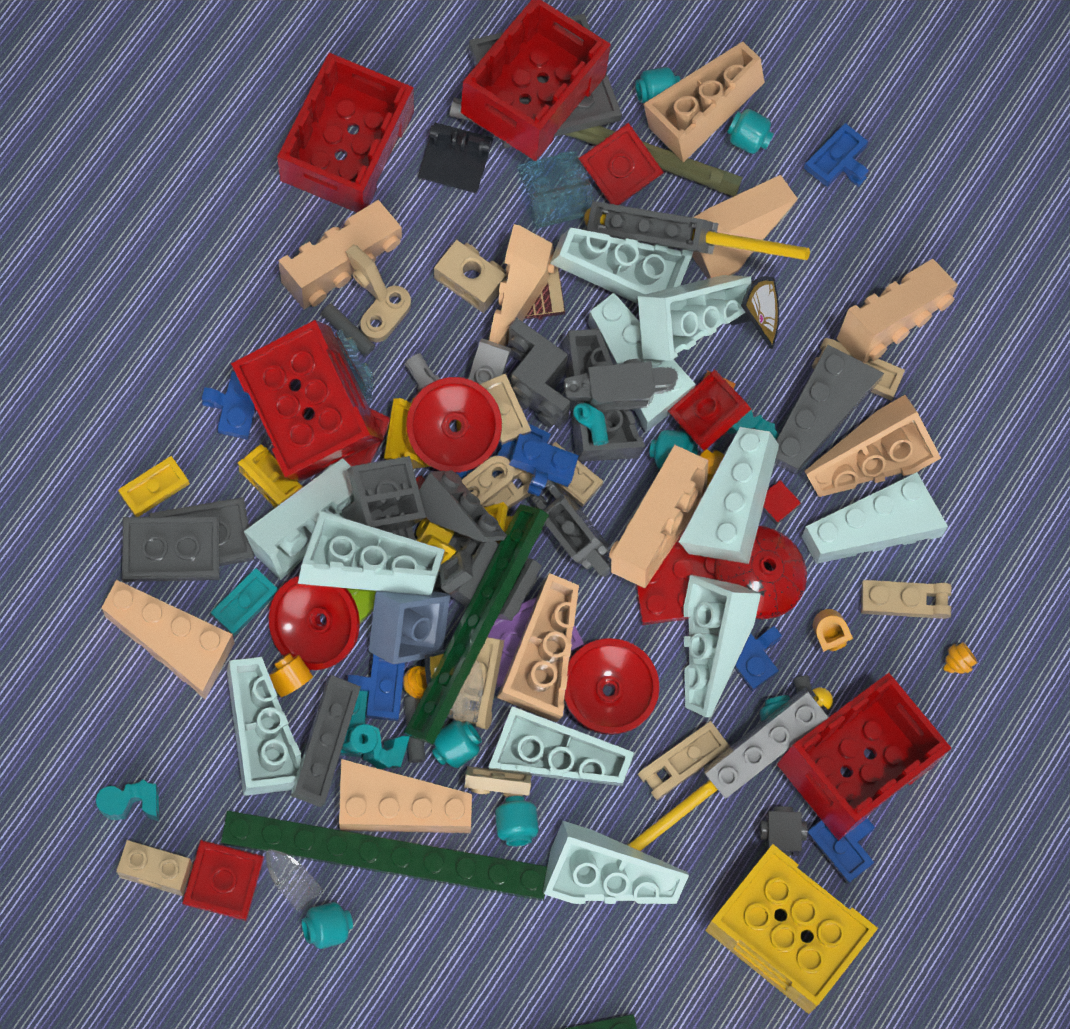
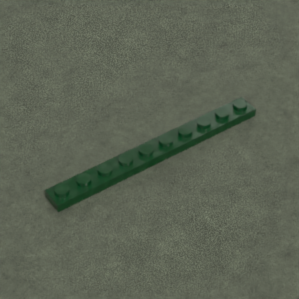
M227 811L221 839L222 845L544 901L545 898L543 889L547 866Z

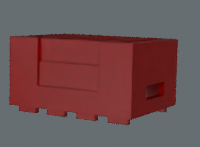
M531 0L464 79L461 114L503 141H506V143L529 158L537 161L554 140V134L585 96L589 97L605 78L611 44L546 2ZM539 76H546L548 81L541 83L537 78ZM528 97L531 102L529 104H522L520 98Z
M329 52L277 156L280 181L356 213L369 206L377 190L376 183L398 138H402L414 114V87ZM350 126H357L359 132L357 134H350L348 128ZM340 151L345 152L347 157L344 160H338L335 157L336 153Z
M313 320L231 363L244 392L249 393L274 446L272 451L285 478L302 482L325 470L331 464H335L343 458L345 460L384 440L330 326ZM295 379L301 382V388L298 391H293L290 387L291 382ZM307 408H312L315 411V415L311 420H307L304 417V411Z
M887 673L794 743L777 763V766L839 841L907 784L910 786L930 771L952 748L893 676ZM866 749L872 750L875 758H866L864 751ZM847 767L850 769L851 777L846 778L842 776L841 768Z

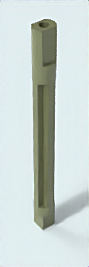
M596 126L563 135L596 146L616 131ZM643 142L662 170L734 197L737 195L743 177L690 158L683 163L673 152Z

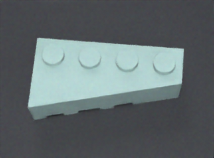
M343 458L335 464L328 466L322 474L244 531L255 556L280 580L304 559L320 511L344 518L342 510L355 501L347 471L351 466Z

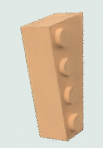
M741 42L645 102L644 108L649 129L684 163L765 83L761 58L744 42Z
M379 200L347 218L344 228L332 227L324 232V236L316 245H312L309 241L299 247L300 253L293 259L286 255L278 260L282 284L304 310L310 305L317 306L327 297L329 291L335 287L341 288L351 280V275L355 271L346 250L352 245H357L375 262L376 257L384 251L387 253L391 252L400 244L402 227Z
M934 259L906 274L901 281V285L894 281L886 287L879 297L874 293L866 298L865 304L861 308L854 305L848 309L837 340L854 358L863 363L870 359L873 361L877 360L886 352L887 346L891 343H900L908 336L910 329L916 325L919 328L930 320L933 312L938 309L943 311L952 304L955 299L953 294L958 284Z
M674 445L639 508L627 524L620 541L617 540L610 550L609 558L612 559L611 573L646 588L687 527L707 490V459Z
M551 573L543 580L497 698L555 722H558L563 717V704L567 687V672L571 655L572 631L575 622L579 585Z
M116 580L102 606L105 617L206 700L235 644L233 635Z
M341 759L339 812L341 831L471 833V793Z

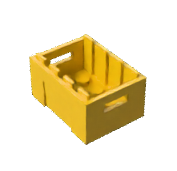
M772 844L711 920L705 931L805 1012L810 1014L820 1004L878 928L854 908L848 909L798 869L799 864ZM781 909L786 912L787 918L785 921L780 922L775 919L774 913L776 910ZM807 930L812 933L813 940L810 943L802 941L801 933Z

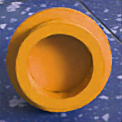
M962 642L959 645L953 644L949 647L948 655L945 658L946 664L943 669L949 673L964 674L973 670L972 666L978 662L968 646Z
M415 666L404 674V690L414 698L421 699L427 688L425 667Z

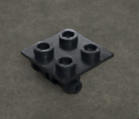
M435 122L430 128V139L418 178L477 193L493 138Z

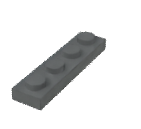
M333 675L327 678L292 789V797L318 807H322L325 804L361 686Z

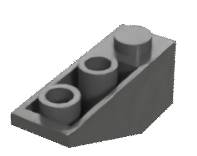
M452 470L429 473L419 489L425 515L430 522L481 542L499 541L506 538L507 534L501 529L498 521L480 504L478 497L468 490L458 474Z

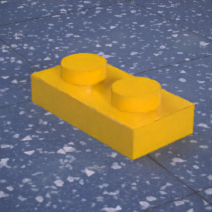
M170 456L118 489V492L133 515L140 517L190 483L176 461Z

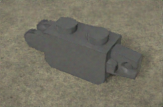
M629 359L624 364L612 365L611 362L607 361L593 364V367H588L585 374L565 378V398L572 401H589L591 406L601 412L647 408L655 394L668 393V391L674 390L678 374L675 368L672 369V367L652 368V361L643 362L642 359Z
M547 480V489L556 498L552 504L548 505L541 494L540 496L530 495L536 506L549 515L545 522L546 526L576 563L583 565L587 570L593 566L600 576L607 577L611 573V563L605 557L609 552V544L571 497L565 495L555 482Z

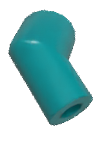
M577 404L573 409V415L579 423L591 430L593 445L599 446L609 443L604 414L590 404Z

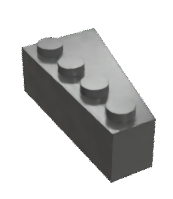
M599 329L568 331L562 342L563 351L568 354L566 378L585 374L588 367H593V364L607 361L613 365ZM569 400L575 453L579 455L578 461L634 459L640 456L645 448L642 437H639L635 427L636 421L632 411L628 409L602 412L605 416L609 443L596 446L593 445L591 430L579 423L573 415V409L577 404H589V401Z
M827 345L777 439L779 447L774 464L796 475L821 448L824 442L841 426L853 410L859 406L872 389L879 384L884 373Z

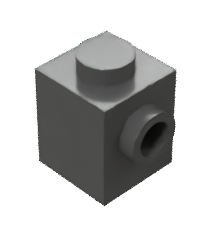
M788 806L774 807V811L768 812L765 820L760 821V840H765L766 852L774 844L787 856H799L802 851V841L807 840V821H802V812H793V807Z

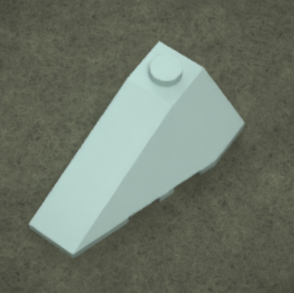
M690 575L684 602V617H689V636H684V647H689V665L685 668V708L704 717L712 716L754 626L761 593L741 585Z
M563 821L550 851L543 893L574 904H585V901H604L605 904H616V901H636L638 904H677L689 874L684 870L594 830Z

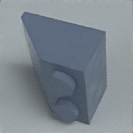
M376 591L369 652L391 664H399L425 659L426 654L443 650L450 595L434 591L431 596Z

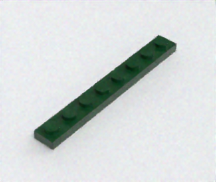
M519 505L505 532L507 534L506 538L501 540L404 731L410 737L432 745L434 744L549 516L542 509Z

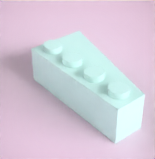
M570 227L561 235L550 264L638 304V296L680 286L694 251L684 249L680 251L670 249L668 246L639 243L638 240L613 238L607 234Z
M721 275L638 296L643 359L671 361L678 357V352L683 349H690L703 336H710L717 331L716 328L720 325L728 324L744 314L745 311L741 304L748 286L752 283L751 276Z
M612 293L590 311L588 325L590 329L600 330L613 365L624 364L629 359H642L643 362L652 361V368L672 367V369L675 368V371H677L678 380L674 390L668 391V393L655 394L647 408L633 409L646 434L670 414L668 410L689 393L696 384L674 359L671 361L643 359L640 321L615 293Z
M739 428L679 540V543L688 554L749 564L779 447L770 431Z
M916 472L806 526L801 537L814 561L818 564L856 556L858 553L872 550L873 552L884 550L886 547L900 544H912L928 538H940L948 526L919 474Z
M320 511L301 565L298 584L431 596L445 550Z
M262 657L231 660L227 667V676L243 796L292 790L302 761L301 753L297 743L294 741L285 713L279 704Z
M512 706L491 759L489 770L623 786L634 757V752Z

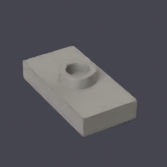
M482 338L479 342L468 379L482 384L503 375L511 348Z

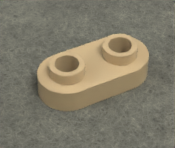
M390 286L386 288L388 291L386 298L381 302L376 299L362 316L360 323L361 332L371 342H381L387 339L410 311L411 297L403 287ZM392 297H399L401 301L398 304H393L390 302V299ZM373 320L382 322L379 327H373L370 323Z
M503 456L489 458L462 479L463 484L469 491L477 490L479 492L478 499L482 506L506 489L513 481L514 467L510 466V460ZM494 471H501L504 476L496 479L492 476V473Z

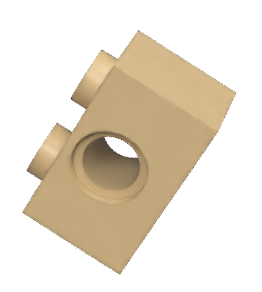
M456 240L434 267V279L479 311L485 313L499 295L500 282L506 281L505 271L498 263L494 261L488 262L479 256V251L468 243L462 244ZM469 270H475L480 275L477 278L471 279L466 277L464 273Z
M127 840L116 872L122 879L183 896L193 864L190 858Z

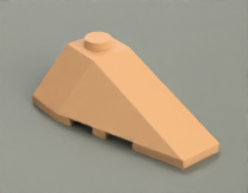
M779 175L710 207L693 218L718 223V233L764 240L797 202L798 198L783 177ZM714 245L713 255L694 251L692 257L707 279L721 275L735 274L742 268L754 251Z
M514 224L504 262L507 264L506 277L508 279L507 281L500 282L499 305L502 306V309H496L489 337V341L503 346H507L509 342V327L516 318L523 322L540 296V293L546 287L550 273L555 274L557 269L556 266L550 264L554 254L553 243L520 225Z
M904 395L877 410L806 469L805 473L818 497L854 489L860 483L872 480L878 483L885 481V477L901 473L903 476L914 474L941 459L918 412L907 396Z

